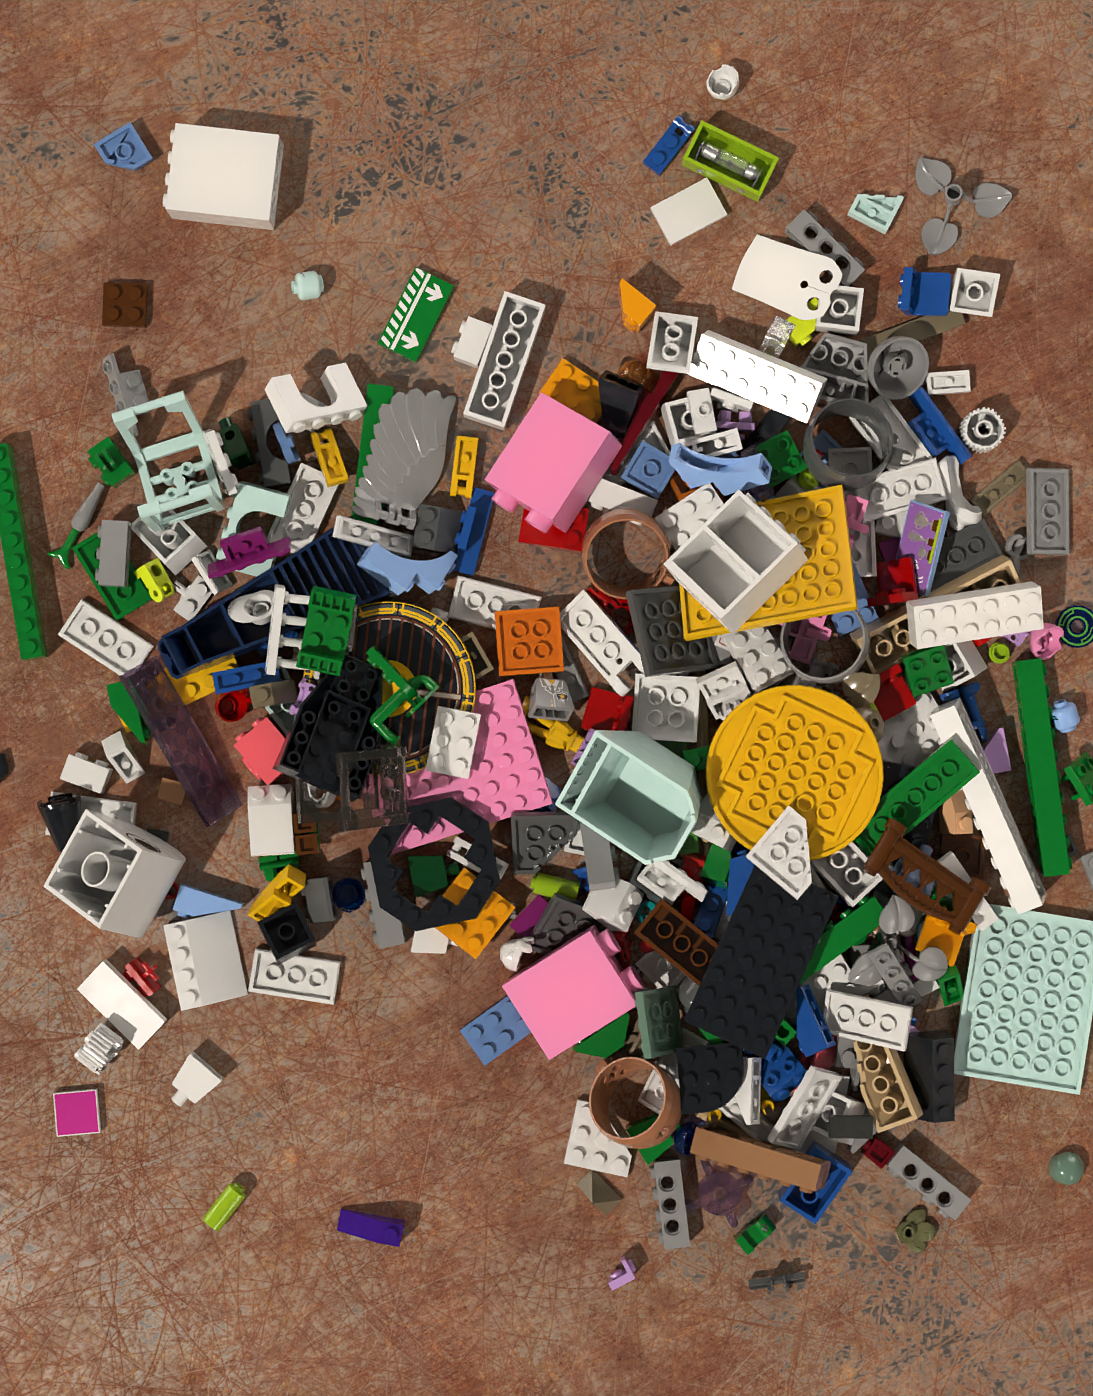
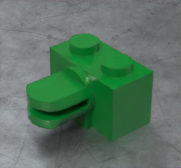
M109 436L87 451L90 455L88 458L89 462L95 469L99 468L103 474L100 477L107 486L111 485L116 489L136 475V472Z

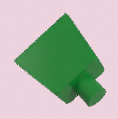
M659 1114L651 1115L625 1126L630 1137L637 1136L650 1128ZM670 1135L669 1138L657 1146L638 1150L647 1165H649L674 1143V1139Z

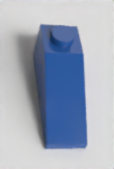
M809 984L797 988V1039L799 1041L798 1046L806 1057L836 1045Z

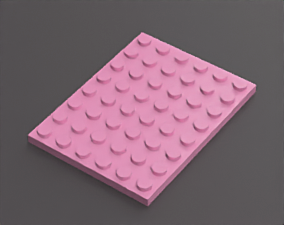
M514 679L476 691L473 713L482 715L469 779L426 771V767L402 775L368 774L366 784L380 828L392 810L451 797L487 820L489 824L511 817V812H528L553 804ZM442 817L439 818L430 834L425 833L411 823L390 855L464 831Z

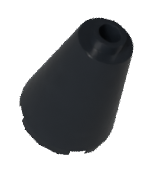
M65 793L47 797L48 802L45 803L42 800L37 802L38 810L58 852L63 851L81 818V796L78 793L76 797H73L72 793Z

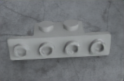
M108 354L103 359L102 367L104 373L108 376L109 390L116 402V412L149 402L140 370L120 373L114 354ZM134 424L130 429L136 438L139 433L136 424Z
M885 943L868 952L871 961L900 1005L912 1007L922 1002V998L910 978L913 973L908 963H902L904 958L899 949L894 950L891 943Z
M837 1036L833 1066L850 1068L848 1088L858 1091L861 1081L857 1070L858 1062L856 1051H854V1040Z

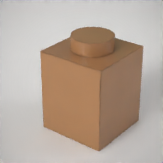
M162 777L161 781L158 780L155 788V793H158L157 799L185 805L190 784Z

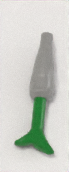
M97 482L93 491L75 513L71 521L73 528L62 548L47 552L48 556L58 558L66 569H70L69 551L79 533L85 531L89 526L100 495L105 487Z

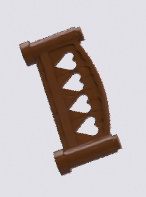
M888 818L884 825L885 830L864 864L865 868L863 870L874 877L876 874H879L887 885L905 902L929 916L949 922L950 926L948 929L960 935L966 929L983 897L988 896L992 888L984 881L972 877L969 884L905 840L903 837L908 829L900 822ZM903 856V873L901 876H897L896 872L890 871L888 866L890 862ZM920 868V884L917 888H914L913 884L907 883L905 878L907 874ZM936 880V898L932 900L928 894H923L922 889ZM953 892V909L948 911L946 906L942 907L939 904V901L942 897Z

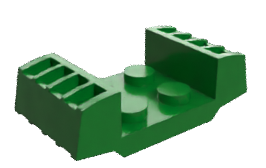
M313 586L296 667L341 676L357 595Z

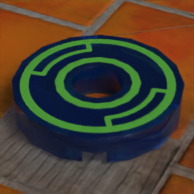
M1074 605L1065 608L1059 613L1055 620V625L1061 627L1064 631V635L1059 638L1062 644L1071 648H1081L1093 642L1092 610L1085 606ZM1079 621L1081 623L1082 629L1079 633H1075L1072 630V622Z

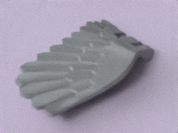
M414 388L409 390L406 395L402 392L395 393L391 398L390 404L381 405L378 411L380 422L373 426L375 439L370 441L372 454L366 455L368 466L363 467L364 477L359 478V487H355L356 497L353 500L356 506L351 508L353 513L376 520L380 518L385 520L386 523L397 526L401 524L405 525L407 529H414L416 510L439 480L443 469L450 416L456 402L455 396L441 398V392L437 390L427 392L425 396L420 389ZM381 503L387 505V511L382 510ZM402 509L408 511L407 517L402 516Z

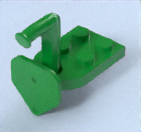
M372 646L366 652L368 655L366 660L374 668L379 666L384 671L382 673L384 679L389 684L394 682L399 689L372 714L370 723L395 747L401 736L395 735L383 721L405 700L412 706L405 715L408 718L440 686L427 675H419L407 681L375 646ZM422 684L430 690L423 698L416 691Z

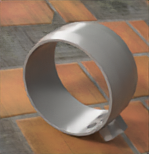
M857 609L851 610V612L857 616L861 623L863 631L861 652L850 668L833 677H813L797 669L791 660L788 650V636L794 621L783 623L780 632L782 655L788 666L797 674L792 685L816 688L817 684H837L851 677L862 667L869 652L870 635L867 624Z

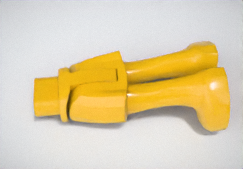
M527 695L522 701L525 716H528L530 697ZM532 718L548 727V730L528 722L531 733L545 740V745L553 748L564 749L565 751L570 749L577 752L584 740V737L578 735V731L574 730L566 721Z

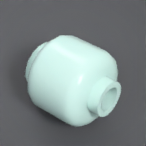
M315 271L297 273L295 281H291L292 293L297 294L300 300L319 298L321 292H324L322 276L318 275Z

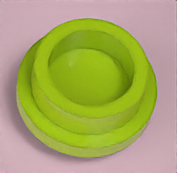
M996 642L989 648V658L994 663H1004L1010 657V649L1005 643Z

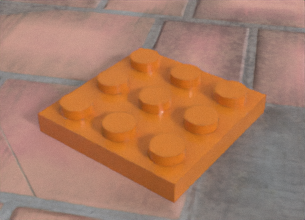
M559 607L495 611L499 676L564 671Z

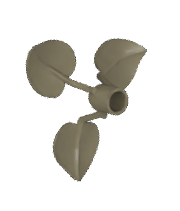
M856 672L844 680L842 685L843 693L848 697L839 692L835 693L845 701L851 700L855 708L868 707L878 695L880 675ZM795 678L780 682L778 687L792 685Z

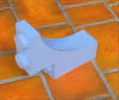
M681 443L672 445L668 460L690 489L713 482L714 486L719 489L723 496L736 493L738 490L744 491L768 484L772 471V466L762 453L743 458H717L697 453Z
M374 542L366 549L357 565L397 595L404 591L408 592L414 584L428 594H431L433 591H439L446 582L444 577L446 574L449 575L455 568L456 564L454 561L458 555L450 551L433 560H410L399 557Z

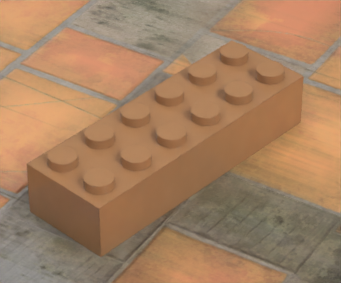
M709 1124L696 1127L690 1153L695 1154L699 1160L708 1161L712 1159L717 1161L716 1165L729 1168V1165L737 1167L738 1172L745 1174L754 1172L758 1174V1178L764 1180L773 1178L779 1180L778 1184L791 1187V1185H796L800 1187V1191L812 1193L813 1191L825 1188L831 1161L719 1127L713 1128Z

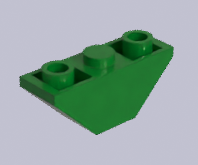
M624 1013L573 1045L574 1051L607 1058L622 1048L625 1042L630 1017L629 1013Z

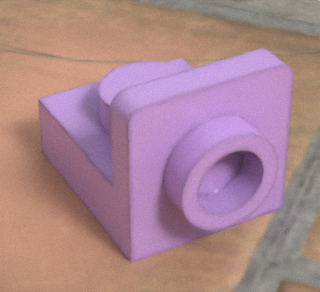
M625 1255L621 1257L625 1270L618 1269L612 1272L610 1278H608V1284L612 1291L635 1279L634 1272L637 1271L631 1259H626Z

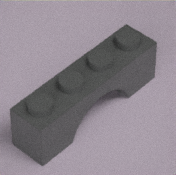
M269 399L250 402L251 408H248V415L250 421H254L255 429H252L251 432L253 441L258 444V450L255 451L257 463H261L262 471L259 472L261 485L265 484V487L270 489L291 485L290 465L287 461L272 455L268 445L273 425L280 422Z

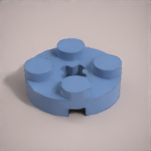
M277 422L273 425L287 463L291 464L300 461L297 449H292L295 447V442L291 433L286 434L281 422Z

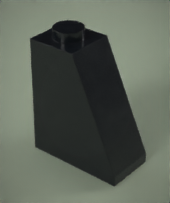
M605 370L598 379L603 425L614 437L624 439L642 398L645 386Z

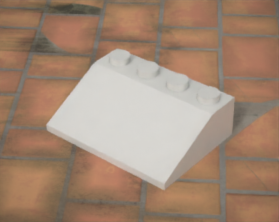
M231 910L163 925L181 1011L248 995Z

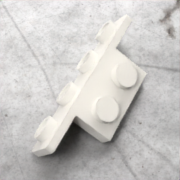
M669 860L647 864L637 877L640 883L671 905H673L684 890L701 902H703L708 893L702 883L689 878L684 870L674 867L670 864Z

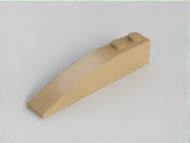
M854 1040V1051H856L858 1062L857 1070L861 1081L860 1089L869 1113L874 1117L873 1123L877 1132H883L921 1117L923 1111L897 1050Z

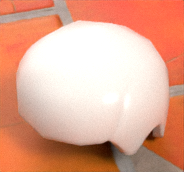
M723 64L718 70H712L706 82L708 92L715 99L726 100L734 96L739 88V75L736 69Z

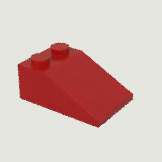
M524 508L518 539L519 543L581 554L589 509H581L566 533L552 525L547 534L524 520L530 512Z

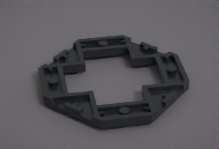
M452 797L392 810L368 846L379 907L417 932L477 919L501 882L489 822ZM442 817L475 838L464 858L482 870L458 906L442 895H439L430 910L426 912L393 890L405 871L387 859L411 823L425 833L430 834L439 818Z

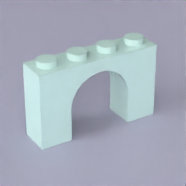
M245 481L239 482V487H236L238 493L232 494V497L235 499L233 506H229L227 512L229 523L228 527H224L221 539L239 534L241 521L249 512L262 511L284 518L288 514L292 495ZM219 547L216 559H225L226 556L222 548ZM276 557L267 559L260 564L255 563L247 566L243 570L235 571L258 577L274 567Z

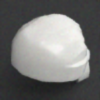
M533 937L512 939L502 944L500 958L505 968L514 972L518 971L523 952H532L531 944L535 943Z

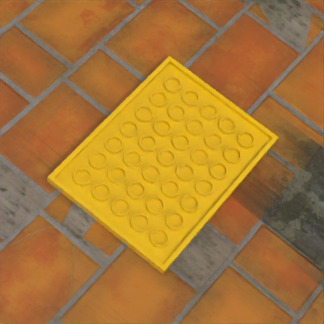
M837 485L756 502L759 507L763 506L769 511L770 517L774 521L776 519L779 520L789 534L793 533L801 541L800 544L806 549L804 554L808 561L736 632L858 609L843 486ZM679 584L683 633L686 641L731 633Z

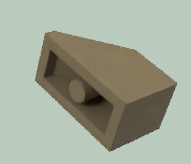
M294 680L271 682L249 687L253 709L295 702L298 698Z

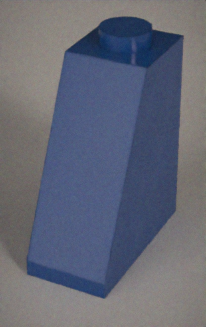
M749 849L737 852L738 857L730 859L726 905L727 916L733 914L755 866L746 858V855L750 852Z

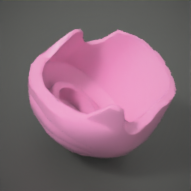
M1043 623L1044 629L1034 630L1030 633V649L1038 659H1049L1062 647L1059 638L1064 635V631L1061 627L1051 623Z

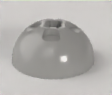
M906 336L888 338L877 345L870 355L867 369L870 383L881 396L887 399L898 400L906 398L916 392L923 384L929 369V358L924 346L913 338Z

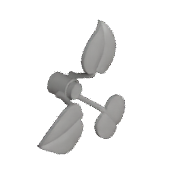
M920 157L916 166V183L919 190L928 196H934L941 190L945 192V202L948 204L944 221L934 218L927 221L922 228L921 237L928 254H942L955 244L958 238V229L954 224L947 222L952 206L958 205L962 198L972 204L976 203L975 210L980 216L993 218L1005 209L1012 199V193L1002 186L983 183L975 187L973 190L974 199L966 195V192L962 191L959 185L951 184L947 186L951 181V170L948 165L938 160Z
M893 894L879 917L880 929L875 934V939L879 943L877 947L885 943H891L894 949L896 947L916 961L912 972L918 979L922 981L939 979L948 969L946 955L941 949L932 946L927 947L921 951L919 958H917L898 943L895 935H899V931H909L914 924L915 916L909 904ZM869 951L861 954L853 964L848 976L849 982L868 986L882 980V976L868 955Z

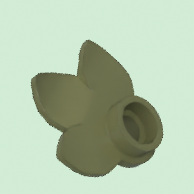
M925 1209L911 1211L906 1221L901 1222L896 1227L898 1240L906 1243L908 1248L915 1253L925 1252V1242L932 1240L937 1234L936 1227L925 1222ZM907 1229H909L908 1236L905 1235V1231Z

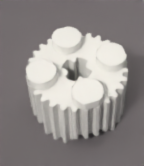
M983 407L973 410L966 415L960 423V431L958 432V434H961L959 436L960 440L971 452L975 451V453L979 452L981 454L991 451L1001 443V440L1004 439L1003 435L1006 434L1004 431L1006 427L1002 423L1003 419H1000V415L997 416V412H994V409L990 410L989 407L987 409ZM981 426L984 427L983 430H986V433L983 435L978 431V428Z
M100 1023L94 1032L91 1031L84 1040L86 1044L78 1049L74 1057L92 1072L100 1075L106 1069L105 1065L113 1057L115 1058L123 1047L121 1044H123L124 1040L107 1026Z

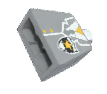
M552 672L540 673V678L535 680L530 689L529 718L568 721L574 711V705L566 682L553 679Z

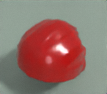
M243 689L219 694L215 702L216 714L227 722H236L243 718L247 713L249 703L252 704L249 690Z

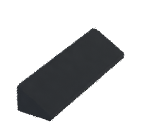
M770 409L742 445L743 449L739 450L737 454L740 458L751 456L749 453L750 449L777 436L791 417Z

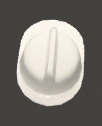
M262 590L240 596L229 604L228 615L231 619L240 623L267 624L271 621L274 592Z

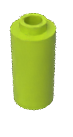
M538 872L537 876H532L530 888L534 889V894L552 898L554 893H558L576 900L580 882Z
M237 1182L234 1184L229 1183L204 1215L203 1221L212 1229L220 1231L245 1199V1188Z

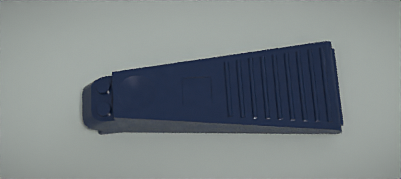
M333 528L184 625L162 635V639L158 642V651L169 673L173 678L179 679L268 645L271 621L264 625H256L252 622L240 623L234 621L228 615L229 604L240 596L262 590L274 592L275 584L284 585L285 591H288L289 594L310 596L313 586L357 595L355 605L358 608L391 595L389 588L357 565L368 547L332 537ZM297 603L283 604V613H286L287 616L307 618L308 605ZM285 624V626H281L280 634L283 637H288L301 630H305V626Z

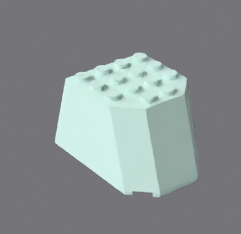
M596 730L555 805L647 865L677 857L697 822L702 794L695 767L639 731Z

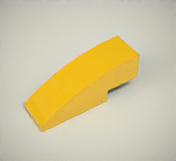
M290 864L287 865L259 895L248 911L247 916L260 921L288 907L291 904V898L305 887L306 873Z

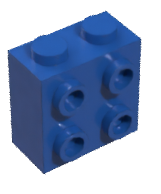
M776 1040L772 1044H776L783 1052L779 1060L773 1064L766 1059H761V1085L778 1103L785 1100L790 1095V1092L800 1085L807 1069L788 1045L783 1046Z

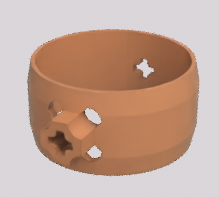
M615 509L601 515L587 530L582 543L583 567L591 583L604 594L618 599H627V591L655 588L656 586L670 587L675 580L663 565L670 558L666 535L657 521L649 515L635 509ZM635 521L651 528L663 543L662 559L657 569L647 579L634 585L620 586L604 581L595 574L587 560L588 549L593 538L603 528L615 522Z
M611 1056L602 1059L597 1064L595 1072L598 1075L592 1084L589 1095V1109L595 1125L607 1138L628 1148L646 1149L664 1142L674 1132L682 1115L680 1088L675 1079L663 1067L648 1059L624 1057L615 1060ZM654 1069L662 1081L664 1090L663 1106L658 1118L650 1128L637 1136L629 1138L618 1137L609 1119V1102L615 1087L624 1077L634 1071Z

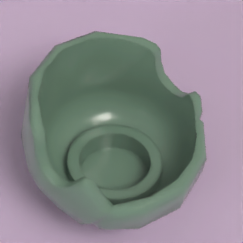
M1072 1152L1054 1155L1048 1165L1049 1175L1057 1183L1063 1185L1075 1184L1081 1180L1084 1174V1163L1079 1155Z

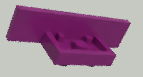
M261 526L222 539L220 540V546L226 558L208 564L209 579L222 577L229 572L243 570L255 563L260 564L267 559L284 556L291 552L290 537L268 543Z

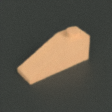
M963 790L957 791L939 806L940 833H973V811L968 810L964 798H966Z

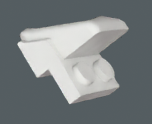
M736 661L696 679L697 685L716 720L719 718L724 720L736 706L753 696L750 686Z

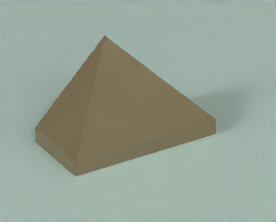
M590 1169L577 1183V1186L590 1202L606 1215L622 1201V1198L594 1170Z

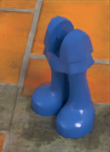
M979 682L966 684L941 693V700L947 703L960 698V691L970 715L974 730L976 729L980 742H986L988 736L987 728L975 698V694L980 690Z

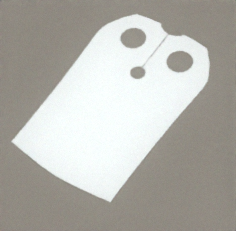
M757 234L741 261L732 290L764 302L798 319L811 320L822 317L831 304L830 294L835 289H838L842 273L835 261L829 257L789 246ZM829 270L833 274L831 282L822 283L819 279L821 272ZM802 281L808 282L806 288L800 286ZM812 297H817L820 300V307L814 311L808 309L807 301Z

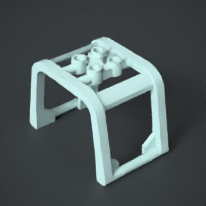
M184 391L112 413L115 426L134 456L147 499V504L137 506L139 516L154 532L163 530L164 526L216 510V512L225 510V502L216 470L202 435L203 429ZM162 406L165 407L167 412H183L193 431L192 433L146 448H140L130 429L138 422L136 415ZM199 446L203 461L193 464L191 462H184L179 467L163 469L160 475L150 477L147 462ZM206 470L208 480L199 483L196 481L187 483L185 478L192 479L196 476L197 471ZM164 483L168 486L174 484L176 488H168L165 494L156 496L153 486ZM206 499L209 503L163 519L161 517L163 512Z

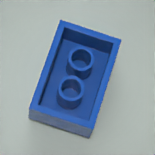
M814 1140L805 1154L831 1161L825 1188L813 1191L812 1193L800 1191L799 1186L791 1185V1187L782 1185L778 1191V1197L780 1202L816 1224L853 1171L850 1163Z

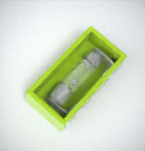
M701 120L682 159L681 165L759 202L779 157Z

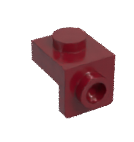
M875 1135L861 1146L863 1148L861 1153L881 1169L895 1154L894 1150Z

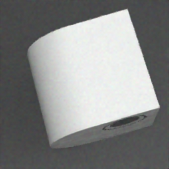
M85 809L43 887L99 929L142 938L174 883L186 858L167 842L133 824Z

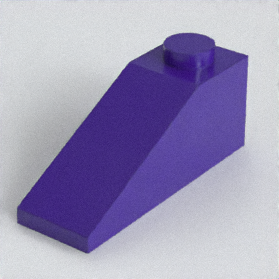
M341 1208L337 1231L376 1243L399 1247L405 1220Z

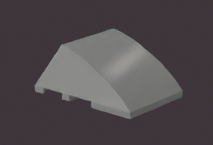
M825 332L810 352L806 361L800 366V368L827 378L818 403L828 405L833 401L846 398L860 399L869 403L867 343Z

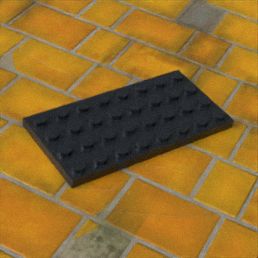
M754 866L684 1021L766 1059L839 896L811 884L802 896L796 900L757 866Z

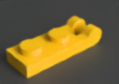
M327 428L324 429V432L317 433L315 431L310 433V440L314 446L327 487L347 483L349 478L332 429ZM326 440L328 443L321 444L320 441Z
M457 436L450 496L464 495L465 498H472L478 438ZM458 480L467 481L466 487L458 486Z

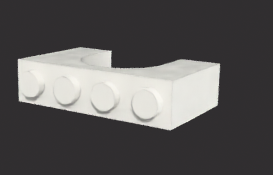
M346 363L327 366L320 377L331 400V405L327 407H319L307 402L300 394L291 374L270 379L265 391L286 433H300L305 429H318L331 423L336 425L345 420L354 421L362 416L367 404Z

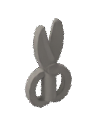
M1017 533L1009 537L1005 550L1018 575L1020 568L1019 560H1024L1028 555L1027 538ZM1017 539V541H1016V543H1015V546H1014V548H1013V550H1012V545H1013L1014 541ZM1025 543H1026L1025 550H1024V552L1021 554V551H1022V549H1023V547H1024V545H1025Z

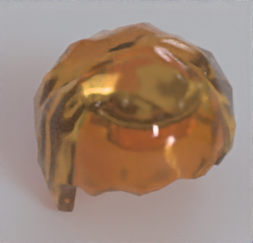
M638 359L625 362L616 373L645 386L644 391L649 392L654 382L653 370L646 368L647 363Z

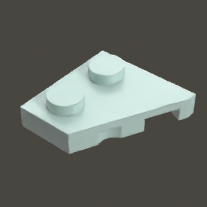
M857 194L847 215L886 234L904 197L899 195L897 197H885V195L870 196L868 194Z

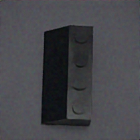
M946 1029L909 1033L907 1048L904 1051V1068L923 1111V1115L917 1120L931 1123L955 1121L953 1036Z

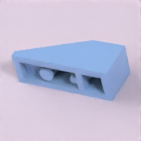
M181 884L172 910L177 911L178 916L189 919L190 916L241 909L245 903Z

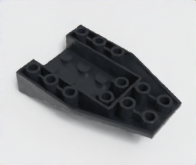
M345 654L341 676L325 674L301 703L272 769L353 802L359 799L382 735L371 725L370 717L382 706L383 670L377 667L374 668L371 664Z

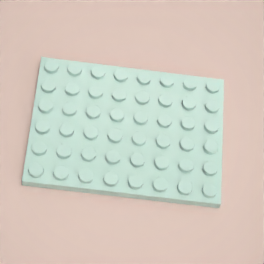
M989 904L999 919L982 932L976 928L975 933L972 934L963 988L964 994L961 1001L954 1044V1074L1080 1095L1093 1015V921L1031 910L1018 914L1016 908L1012 909V907Z

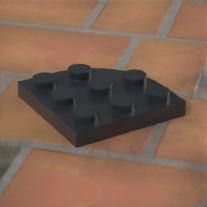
M731 1043L676 1048L682 1114L714 1111L731 1101L743 1082L744 1057L742 1048Z

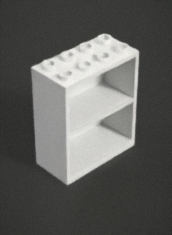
M175 123V130L172 129L170 134V142L173 143L172 151L168 153L170 172H167L165 177V185L168 186L167 194L163 195V207H165L171 218L274 230L284 148L278 134Z
M740 490L723 504L663 564L674 579L732 634L808 561L804 554L806 549L800 544L801 541L793 533L789 534L779 520L776 519L774 521L770 517L769 511L763 506L759 507L756 504L757 501L749 493L744 495Z

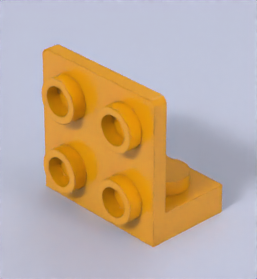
M926 915L915 949L921 952L927 947H937L946 955L948 966H954L963 937L975 933L977 925L969 922L964 932L957 935L948 929L950 926L949 922Z

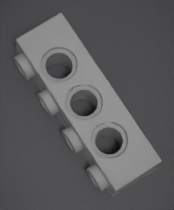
M804 209L785 228L784 233L802 250L829 257L835 263L837 260H843L846 263V268L840 269L842 278L839 285L850 287L865 271L863 263L857 257L853 258L848 253V248L842 242L838 243L833 238V233L827 227H822L817 222L818 218L812 212H807ZM813 230L816 233V237L813 239L808 238L805 231ZM828 245L831 248V253H823L820 246ZM829 270L823 271L832 280V272Z
M900 1142L894 1149L895 1154L886 1163L888 1166L887 1171L895 1178L898 1176L902 1177L905 1180L903 1184L914 1192L917 1189L922 1193L920 1198L931 1206L934 1203L938 1206L939 1209L937 1211L946 1219L951 1217L956 1220L971 1202V1199ZM908 1164L914 1165V1171L911 1174L904 1173V1168ZM931 1178L930 1186L923 1188L921 1186L922 1180ZM941 1192H948V1198L945 1201L938 1200Z
M679 1156L655 1159L653 1165L650 1166L651 1179L656 1181V1187H652L653 1199L658 1200L659 1209H655L656 1222H661V1230L657 1231L659 1244L663 1243L664 1250L690 1247ZM663 1177H671L673 1179L672 1184L663 1186L661 1184ZM667 1198H672L675 1200V1205L667 1208L663 1205L664 1201ZM669 1220H676L678 1222L675 1229H668L666 1227Z

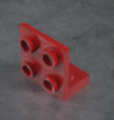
M912 557L876 563L879 592L875 593V597L867 598L868 607L884 606L918 599Z
M899 664L879 674L880 689L874 704L884 722L917 703L900 674L902 669Z
M592 687L581 728L586 730L592 728L595 731H625L634 697L627 695L622 697L617 693Z

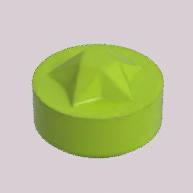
M808 469L797 475L799 485L805 490L811 491L819 484Z

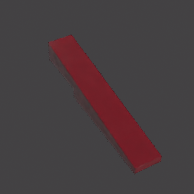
M662 371L653 394L644 391L622 441V447L612 464L611 474L617 476L682 373Z

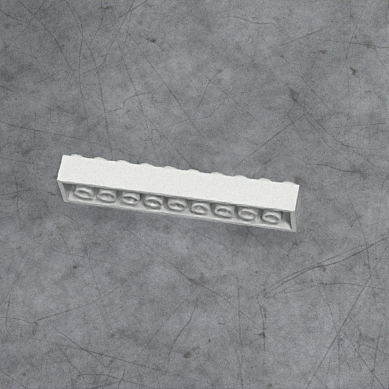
M957 698L937 706L931 713L929 722L934 731L937 730L939 734L938 742L940 747L951 738L980 771L977 776L960 790H963L966 795L964 800L968 810H972L974 813L973 821L977 830L981 829L984 847L986 850L990 849L993 856L991 857L992 865L1001 874V885L1003 889H1007L1010 897H1008L1012 909L1016 908L1017 913L1021 914L1042 906L1047 893L961 699Z

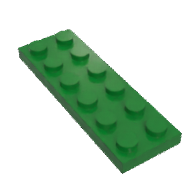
M950 738L880 797L874 815L859 836L873 850L885 830L884 825L888 818L903 824L908 829L905 833L906 835L977 776L980 771Z

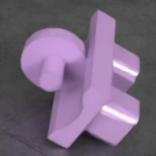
M719 411L716 421L717 431L738 428V432H753L755 423H752L751 412H739V422H730L731 411ZM739 434L740 439L744 440L745 434Z

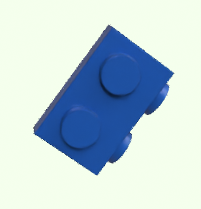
M904 267V274L900 275L902 295L898 297V307L905 315L910 316L948 315L952 276L950 273L917 272L913 267Z

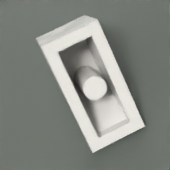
M121 731L101 741L106 757L126 784L145 774L134 750Z

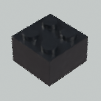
M297 903L257 922L278 965L317 946L316 940Z

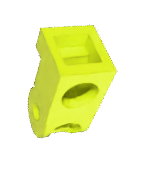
M159 558L144 564L133 572L137 579H142L145 586L149 589L150 597L155 602H161L174 594L173 583Z

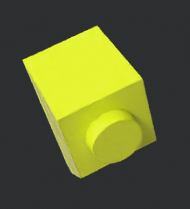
M814 297L807 303L808 309L812 311L817 310V298ZM790 316L779 328L795 347L799 344L804 346L812 340L811 335L815 330L816 319L801 320Z

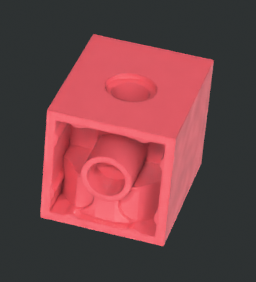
M260 717L252 724L254 728L251 731H244L235 739L237 743L233 746L243 756L242 761L260 781L263 780L267 785H273L284 775V773L272 768L286 739V735L271 717Z

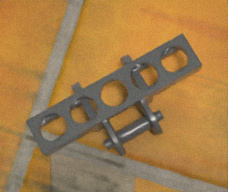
M798 1272L749 1280V1289L767 1288L769 1295L773 1291V1285L783 1283L784 1289H786V1292H789L790 1284L805 1282V1273Z

